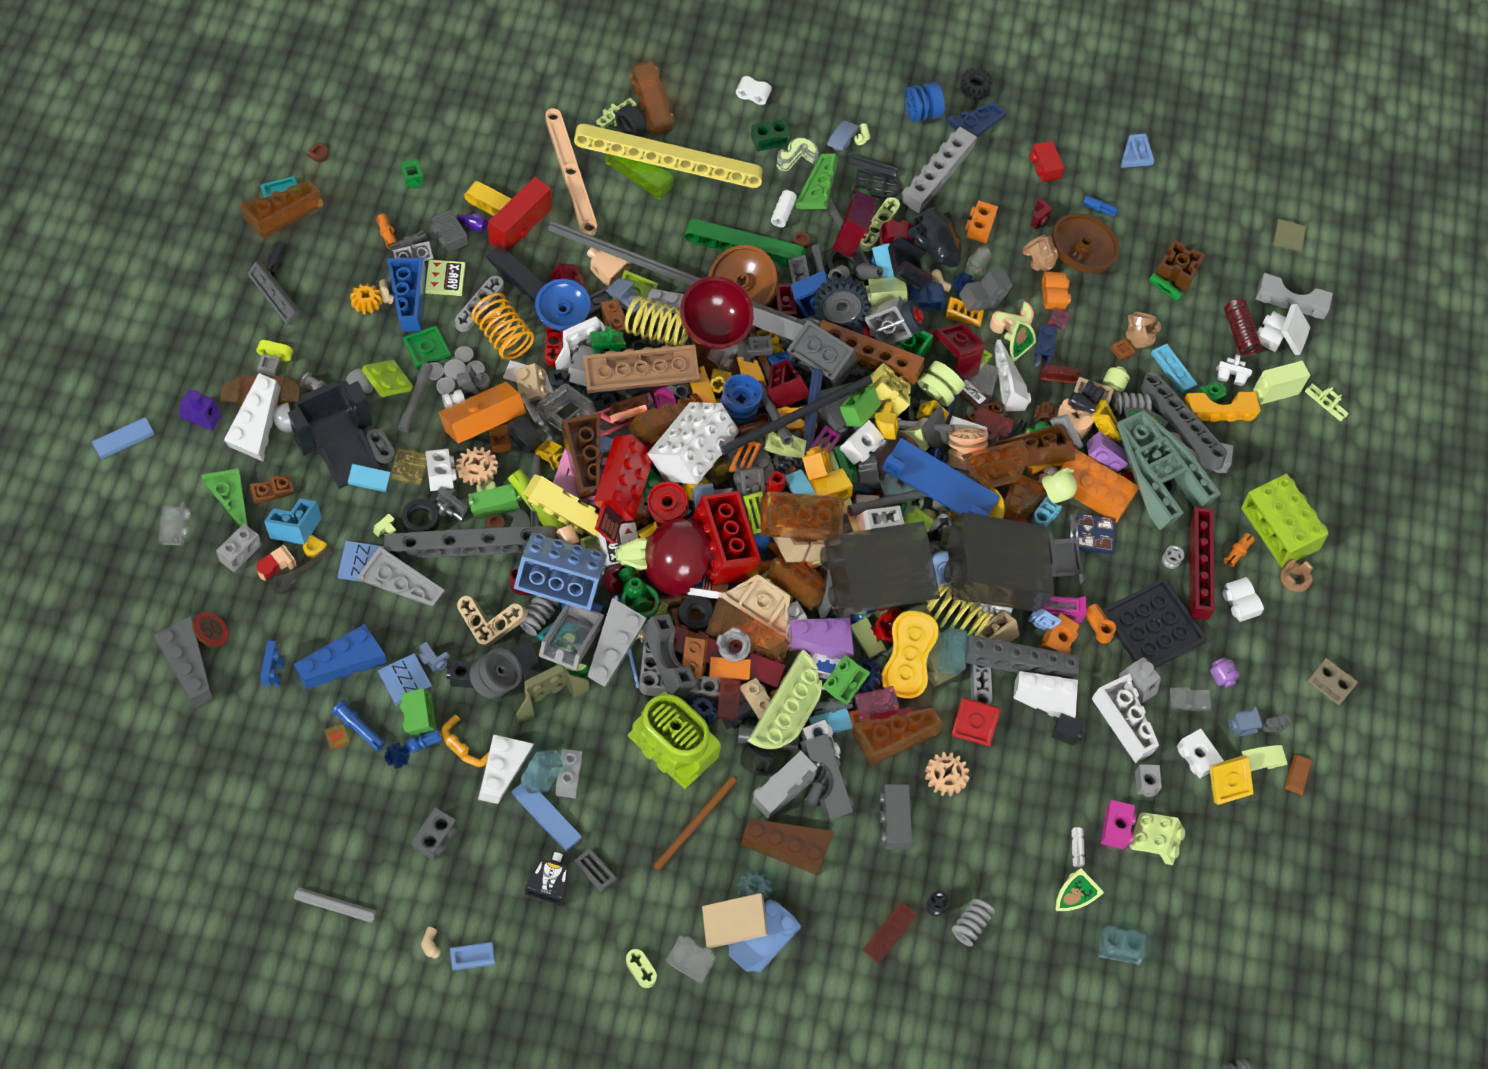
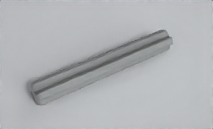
M298 888L294 895L295 900L370 923L376 917L375 910L303 888Z

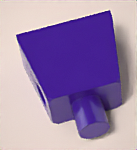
M188 390L180 403V418L213 431L222 417L215 401L197 390Z

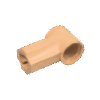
M572 524L556 531L560 540L569 544L579 545L581 537L574 530Z

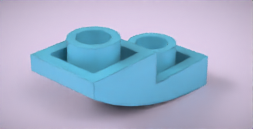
M889 243L872 248L876 265L883 269V275L880 278L894 277L888 250Z
M802 470L785 475L786 485L791 490L793 499L801 510L819 504L818 498Z

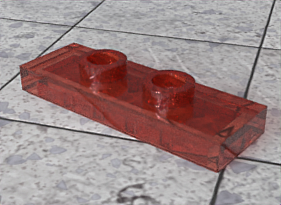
M901 902L866 944L863 951L880 963L915 920L917 914Z

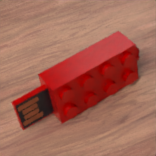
M633 434L614 437L593 501L601 508L594 529L611 544L616 543L622 522L635 519L652 464V460L647 454L649 450Z

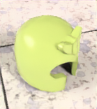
M1062 469L1053 476L1050 474L1043 477L1042 484L1051 502H1062L1071 499L1075 495L1077 482L1072 475L1073 469Z

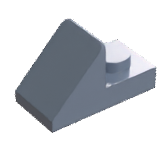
M619 278L606 290L614 299H619L620 305L627 311L633 299L640 296L633 290V282ZM640 300L632 310V315L639 310Z

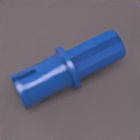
M1086 195L1083 206L1097 210V213L1101 211L1115 216L1118 211L1117 207L1103 202V199L1099 200L1089 195Z

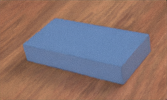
M493 942L450 948L452 971L495 965Z

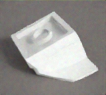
M596 316L563 331V349L555 362L556 370L565 372L569 369L571 354H574V351H578L580 344L592 347L589 337L590 332L605 331L606 326Z

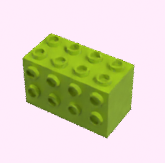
M1287 473L1248 492L1241 507L1281 568H1284L1293 559L1296 562L1320 550L1329 534L1327 527L1317 518L1316 511L1308 505L1306 497L1299 492L1295 481Z

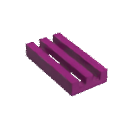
M825 426L810 448L817 446L824 434L828 432L829 435L822 443L821 448L827 445L832 436L836 437L827 449L830 454L842 435Z

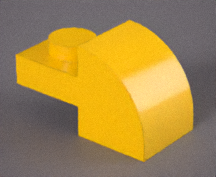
M885 402L884 409H881L880 413L875 412L876 428L885 439L895 440L899 430L897 413H894L893 402Z

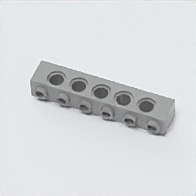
M961 127L956 132L953 131L948 141L942 143L939 152L932 155L930 163L923 166L920 175H916L911 185L905 187L902 192V204L920 213L972 151L977 137Z

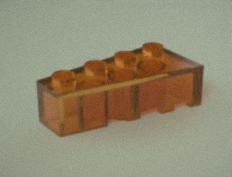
M653 60L633 64L630 77L631 84L635 85L634 92L636 96H640L641 110L646 111L644 112V117L651 134L671 130L674 123V115L670 113L668 108L670 106L669 100L664 96V84L659 80L658 66H655Z
M721 597L718 598L706 630L709 638L716 640L719 635H723L731 630V627L741 629L749 636L751 640L750 652L757 651L766 657L784 660L790 644L784 636ZM733 640L729 644L731 646L735 644L743 646L740 640Z

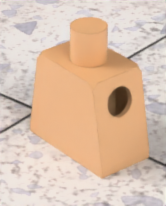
M591 247L587 253L592 258L591 271L606 286L613 284L618 278L620 279L624 270L629 271L632 268L631 262Z

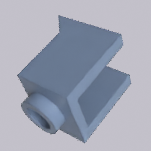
M1256 706L1252 712H1237L1233 719L1229 720V728L1233 731L1235 737L1257 734V728H1262L1263 726Z

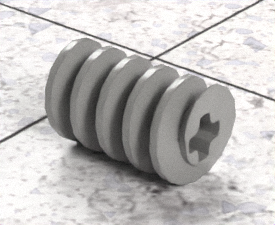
M1115 392L1112 398L1111 409L1113 414L1117 410L1118 415H1121L1122 410L1126 407L1142 408L1151 411L1152 401L1149 394L1142 396L1141 393H1138L1135 396L1134 393L1128 395L1126 392H1123L1121 395L1120 392Z
M536 595V598H533L531 604L527 606L526 619L519 625L528 634L536 636L537 632L534 629L541 630L540 624L545 625L546 620L544 618L549 619L551 617L549 612L554 613V607H559V602Z
M979 899L971 900L970 905L965 909L966 912H963L961 918L957 920V925L952 927V932L956 938L967 946L973 945L970 939L977 940L978 937L975 933L981 934L982 932L979 926L986 927L987 924L984 920L990 921L991 917L989 914L994 915L995 913L992 906Z

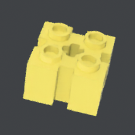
M883 363L870 375L873 384L869 386H874L881 403V409H884L885 402H893L894 413H897L898 416L910 405V396L908 395L910 394L911 385L902 377H897L894 371Z

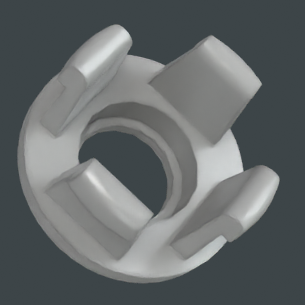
M731 627V630L723 635H719L717 638L720 654L730 662H739L745 659L751 650V640L741 629ZM733 640H740L743 644L742 650L737 654L731 653L729 650V644Z

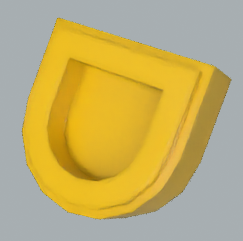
M312 534L305 545L303 544L304 553L311 558L321 555L327 547V543Z

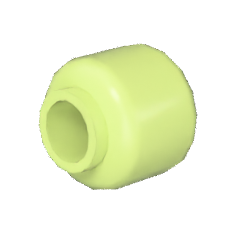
M1120 366L1108 369L1103 379V385L1114 388L1113 394L1115 392L1122 393L1130 380L1126 369Z

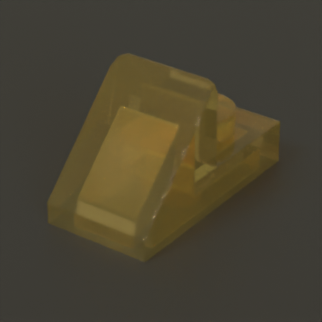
M719 456L713 467L707 471L706 475L713 485L729 479L728 470L732 464L731 461Z

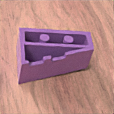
M850 618L790 621L788 630L790 648L799 651L804 650L811 654L818 653L830 659H842L844 655L853 658Z

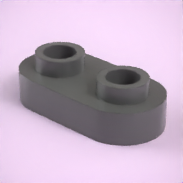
M378 429L368 431L366 440L376 460L380 463L391 462L395 451L386 435Z

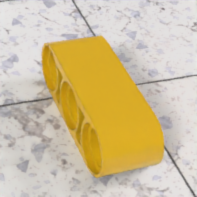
M475 181L464 194V198L470 204L493 216L511 200V198L478 181Z

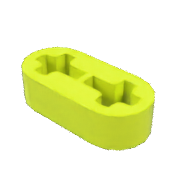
M267 340L259 341L256 349L260 355L267 354L281 357V361L286 362L290 361L293 355L291 347Z

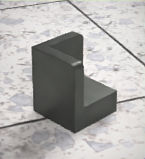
M747 745L740 764L751 774L768 776L775 758L764 748Z

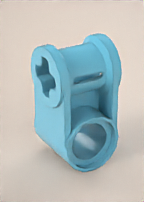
M1047 495L1031 519L1030 524L1034 526L1033 530L1036 532L1044 531L1052 520L1058 516L1063 506L1051 502Z

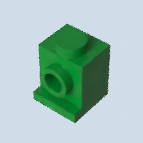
M418 159L400 163L401 174L406 188L417 189L424 184Z
M1217 381L1200 387L1197 392L1205 393L1211 401L1217 404L1223 402L1227 395L1225 386Z

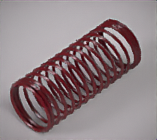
M1243 299L1229 302L1225 305L1224 311L1239 353L1244 356L1255 354L1261 349L1262 344L1250 316L1247 303ZM1245 303L1244 305L1235 306L1229 311H1227L1231 306L1235 304ZM1247 323H1250L1249 325H1246V326L1237 328L1238 326H1242V325H1245V324H1247ZM1249 326H1252V327H1250V328H1248V329H1245V330H1242V331H1240V332H1237V331H1239V330H1241V329H1244V328H1247V327H1249ZM1250 333H1254V334H1252V335H1250V336L1241 338L1242 336H1246V335H1248V334H1250ZM1255 336L1253 339H1249V340H1246V341H1244V342H1241V341H1243V340H1245V339H1248V338H1250V337ZM1252 344H1256V345L1253 346V347L1245 348L1246 346H1250V345H1252ZM1257 345H1260L1257 349L1252 350V351H1248V352H1242V351H1241V350H1249V349H1252V348L1256 347Z

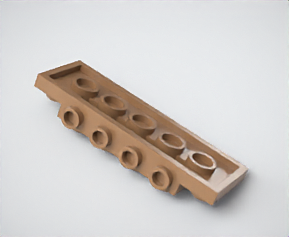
M665 345L655 349L646 347L642 350L627 349L624 352L608 351L604 354L583 355L587 393L700 381L695 345L675 347Z

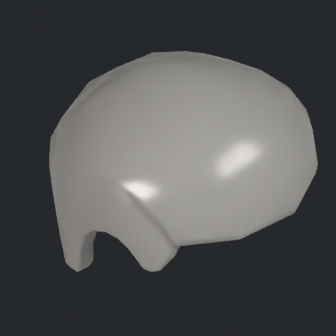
M357 368L348 374L346 381L349 384L358 381L365 395L372 392L373 385L361 368Z
M288 403L277 406L274 410L273 420L281 431L292 432L287 413L290 412V407Z

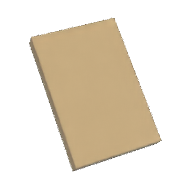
M761 893L702 906L706 947L708 948L768 936L764 896Z

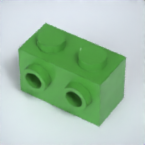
M867 386L852 393L839 408L847 426L861 427L875 414L881 403L874 386Z
M844 655L822 687L836 699L848 705L870 672L854 659Z
M421 688L401 694L400 708L404 713L403 728L405 732L413 737H417L421 733L427 734L437 730L431 692Z

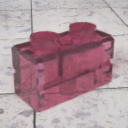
M894 686L886 687L884 690L878 689L855 695V705L860 720L871 718L874 714L899 710Z

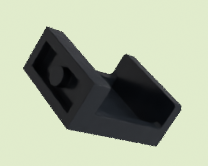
M901 236L888 246L895 278L920 291L933 280L931 274L921 269L920 258L926 254L925 249Z

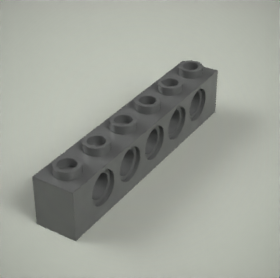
M969 635L960 644V662L1016 673L1022 671L1073 679L1079 674V658L1077 655Z

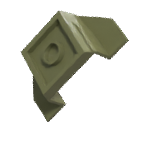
M560 664L526 680L525 700L516 713L518 726L535 718L533 701L538 702L551 692L557 693L564 686H567L571 695L575 698L589 691V680L570 674L568 669Z

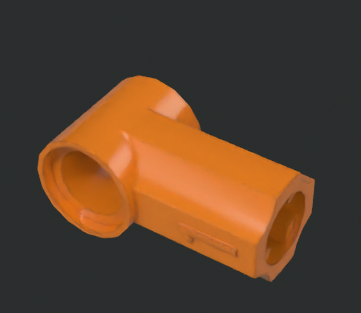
M1098 604L1089 606L1086 609L1085 618L1096 632V639L1102 644L1110 643L1116 631L1115 623L1108 620Z

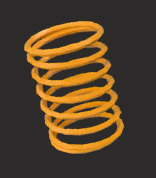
M503 293L490 294L480 300L474 307L471 314L472 319L479 325V329L484 331V335L489 337V342L494 344V349L499 350V355L502 359H515L531 347L534 341V333L525 325V322L516 313L511 303L506 300ZM494 296H500L502 298L486 304L477 312L475 316L476 309L485 300ZM502 302L499 307L491 310L483 318L478 319L479 315L486 308L495 303ZM504 309H508L507 313L501 314ZM509 315H513L512 319L505 321ZM502 318L497 324H495L494 326L490 327L494 322H496L498 319ZM514 321H518L516 326L510 327ZM489 323L485 329L482 327L483 325ZM506 325L502 330H500L499 332L495 333V332H496L498 329H500L502 326ZM518 328H522L521 332L514 334ZM513 330V331L510 332L506 337H504L503 339H501L506 333H508L509 331ZM527 334L526 339L518 348L510 353H503L505 349L514 345L522 335ZM498 336L495 341L492 340V337ZM529 336H531V341H530V343L526 346V348H524V349H523L521 352H519L518 354H516V355H514V356H511V355L515 354L516 352H518L522 347H524V345L527 343V341H528V339H529Z

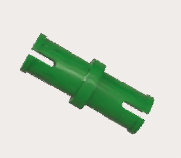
M1156 272L1148 280L1159 288L1162 294H1167L1175 302H1178L1184 294L1171 285L1172 282H1167Z

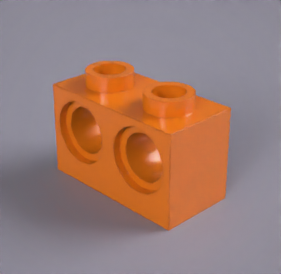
M978 200L976 207L973 206L970 213L972 220H968L965 230H968L966 238L987 243L998 206Z

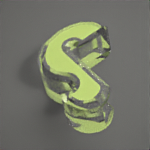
M805 138L791 140L787 151L781 149L778 152L776 162L778 169L789 171L801 156L809 162L816 164L819 154L818 147L811 140Z

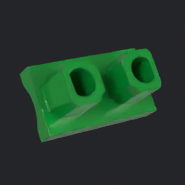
M606 326L605 331L590 332L589 337L594 354H601L603 348L620 352L621 348L626 346L623 332L612 331L611 326Z

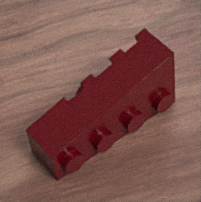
M858 190L856 191L832 249L852 258L861 239H865L869 233L871 221L876 210V206H874L876 199Z

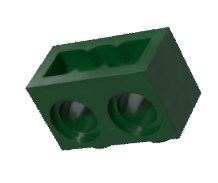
M785 118L775 119L752 125L751 138L756 151L759 152L790 145L791 132Z

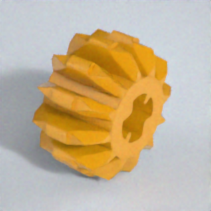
M368 283L366 286L360 284L359 288H354L353 293L350 295L352 307L356 308L357 313L363 311L364 315L367 312L373 314V309L379 310V305L382 303L380 290H377L375 285L370 287Z

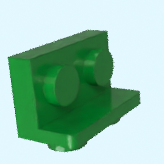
M841 445L834 447L833 452L839 468H843L845 473L849 474L851 483H860L856 466L839 449Z

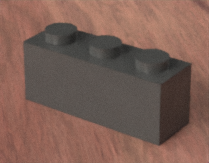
M885 784L883 790L879 792V803L883 804V811H880V823H884V830H881V842H884L885 849L909 850L912 844L909 785Z

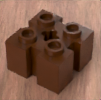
M1173 239L1156 273L1167 282L1170 279L1175 282L1174 286L1187 291L1206 254L1195 249L1189 251L1185 249V244Z

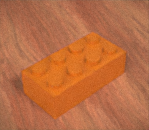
M1075 448V460L1066 461L1060 469L1069 468L1074 470L1072 475L1077 482V491L1073 498L1104 517L1115 518V523L1117 524L1139 489L1137 484Z

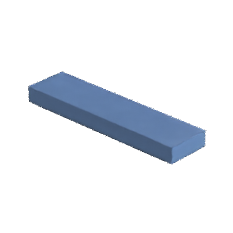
M528 779L512 791V795L566 852L582 839V836Z

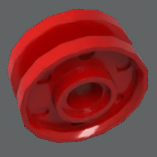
M662 482L655 485L649 492L647 498L649 512L658 523L663 524L674 519H684L689 509L687 494L677 483ZM666 501L673 502L671 506L663 505Z

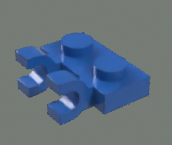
M267 641L260 675L263 686H271V683H273L275 687H280L281 678L276 675L277 668L275 665L283 669L285 661L280 657V649L277 648L276 641Z

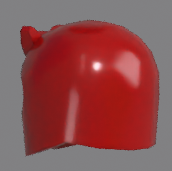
M891 608L878 616L875 626L870 627L873 635L876 636L877 642L881 639L886 642H894L892 628L896 618L903 613L901 610Z

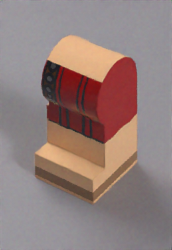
M282 545L257 563L256 568L259 577L262 580L269 581L284 568L288 567L289 570L295 568L296 562L287 548Z

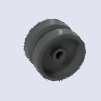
M503 648L493 649L474 661L470 667L471 684L481 696L488 699H497L517 687L522 679L521 664L517 657Z

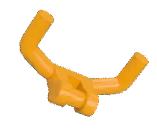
M453 715L441 728V734L446 745L464 762L476 767H484L487 763L489 752L481 759L468 755L469 747L464 743L462 744L455 734H450L449 730L460 721L457 715Z

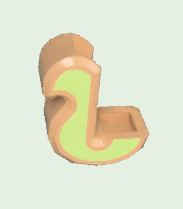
M1024 301L1020 315L996 311L992 315L990 328L995 333L1002 334L1004 329L1011 333V327L1016 326L1017 321H1024L1031 325L1034 317L1033 308Z

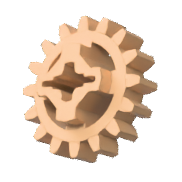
M474 447V451L467 449V454L461 453V459H457L456 469L459 478H463L464 483L469 480L470 485L477 482L478 486H480L482 481L488 484V478L493 480L494 474L498 473V461H496L495 455H491L490 450L484 452L482 447L478 451Z
M943 752L941 757L936 754L934 760H929V766L925 769V772L928 773L925 779L931 780L928 786H934L935 793L940 790L941 796H944L945 792L952 796L953 791L959 794L961 788L964 789L966 787L965 782L969 780V776H967L969 769H964L966 762H959L960 756L955 759L953 758V753L946 756L945 752ZM951 770L950 774L943 778L944 775Z

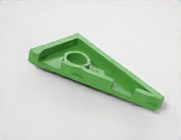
M239 468L201 475L203 482L240 527L243 524L248 526Z

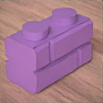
M1098 432L1088 440V455L1093 459H1096V461L1116 473L1127 466L1128 460L1125 450L1102 432Z

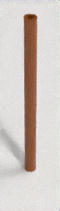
M733 776L724 783L654 863L653 867L657 871L665 865L737 782Z

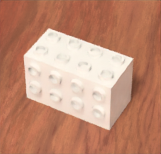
M690 402L647 454L666 482L698 484L707 471L713 467L719 456L722 455L720 446L733 441L739 430L722 403Z

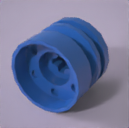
M937 82L925 83L922 87L920 85L910 86L905 89V107L909 119L913 123L925 121L927 117L935 119L944 115V97L942 89Z
M746 374L733 375L727 379L723 387L720 403H722L734 423H749L756 417L762 399L763 390L761 384L754 377Z

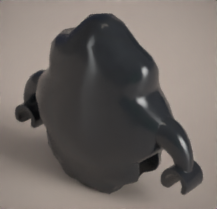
M935 207L922 212V215L912 220L913 227L908 231V235L911 238H915L918 244L935 261L951 268L957 267L961 261L962 246L955 226L951 221V213L946 212L943 214Z

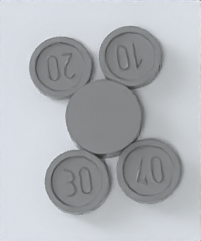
M467 346L457 348L455 359L446 362L444 368L440 363H430L433 369L429 379L438 380L436 386L440 394H452L454 392L457 374L466 372V363H469L467 366H471L476 374L485 373L483 363L472 361L474 355L471 348Z

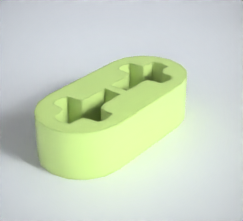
M630 950L626 956L627 967L641 987H652L657 979L655 969L641 950ZM633 955L636 958L640 957V967L637 965L636 962L631 963ZM642 970H644L647 975H652L650 982H648L647 979L644 981L642 980L644 976Z

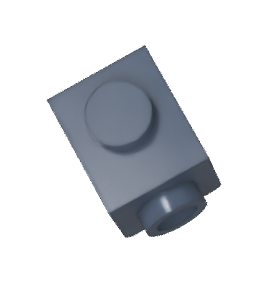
M427 642L420 645L419 657L424 665L428 664L433 672L448 666V663H450L448 652L436 657Z

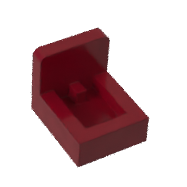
M1041 198L1036 202L1034 210L1037 213L1034 214L1030 225L1035 230L1048 222L1053 209Z

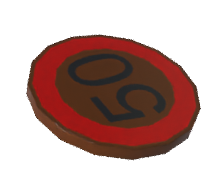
M206 611L200 612L194 617L192 629L200 642L213 648L221 647L227 642L229 630L226 623L219 616Z

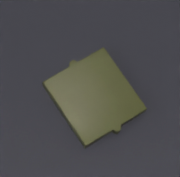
M1278 219L1273 245L1284 247L1286 250L1292 249L1301 252L1306 226L1296 224L1293 221L1288 222Z

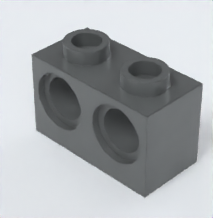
M806 255L788 259L792 283L812 276L811 267Z
M434 808L412 840L413 849L432 860H435L437 856H441L446 848V842L449 838L452 839L458 830L456 828V819ZM442 823L447 825V827L443 830L436 828L439 824ZM430 840L436 842L432 847L426 846L425 843Z

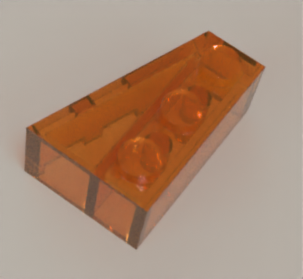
M1014 474L1004 501L1005 513L1002 524L1016 528L1027 518L1028 514L1036 510V507L1047 496L1042 482L1028 478L1025 475Z

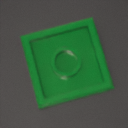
M437 325L402 338L417 370L421 368L422 363L430 364L451 358V353Z

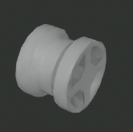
M1169 546L1162 557L1164 566L1169 569L1177 568L1184 558L1183 550L1178 546Z

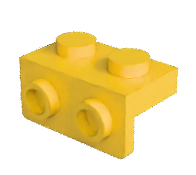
M1099 400L1091 417L1099 432H1102L1112 441L1120 442L1121 437L1117 431L1118 422L1107 401Z

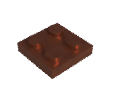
M647 393L611 404L609 415L611 422L617 421V423H621L629 417L645 415L648 412L649 404Z

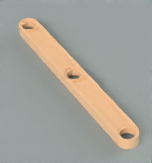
M549 109L545 114L546 124L581 232L595 236L597 233V222L562 115L558 109ZM556 115L558 118L552 120L549 118V116ZM572 169L576 173L570 175L566 171ZM587 225H591L594 227V229L588 231L584 227Z

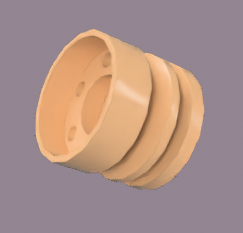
M973 427L955 428L953 433L949 432L950 440L948 444L952 447L948 451V464L958 469L974 470L987 465L988 452L985 450L988 446L987 431Z

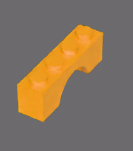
M1238 392L1229 405L1217 404L1211 401L1205 393H1187L1183 399V402L1200 421H1251L1261 411L1256 392Z

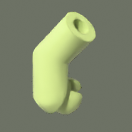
M865 123L859 126L861 134H858V137L856 135L854 137L855 143L860 146L870 139L868 125Z

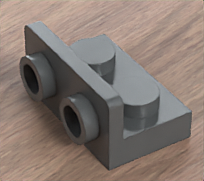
M736 467L734 482L737 485V491L740 493L742 502V496L762 491L766 504L763 467L746 469ZM755 497L757 506L759 507V499L758 497ZM749 499V503H750V506H751V508H752V507H753V506H752V502H751V499Z

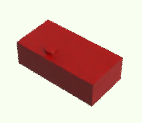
M534 177L488 221L489 243L494 247L499 245L508 252L522 238L524 239L529 231L551 210V187Z

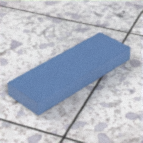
M142 418L92 441V444L100 459H103L153 436L154 432L147 419Z

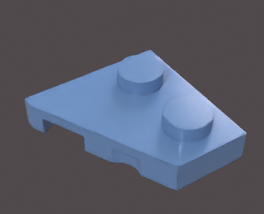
M1129 135L1121 168L1153 165L1154 158L1147 135Z

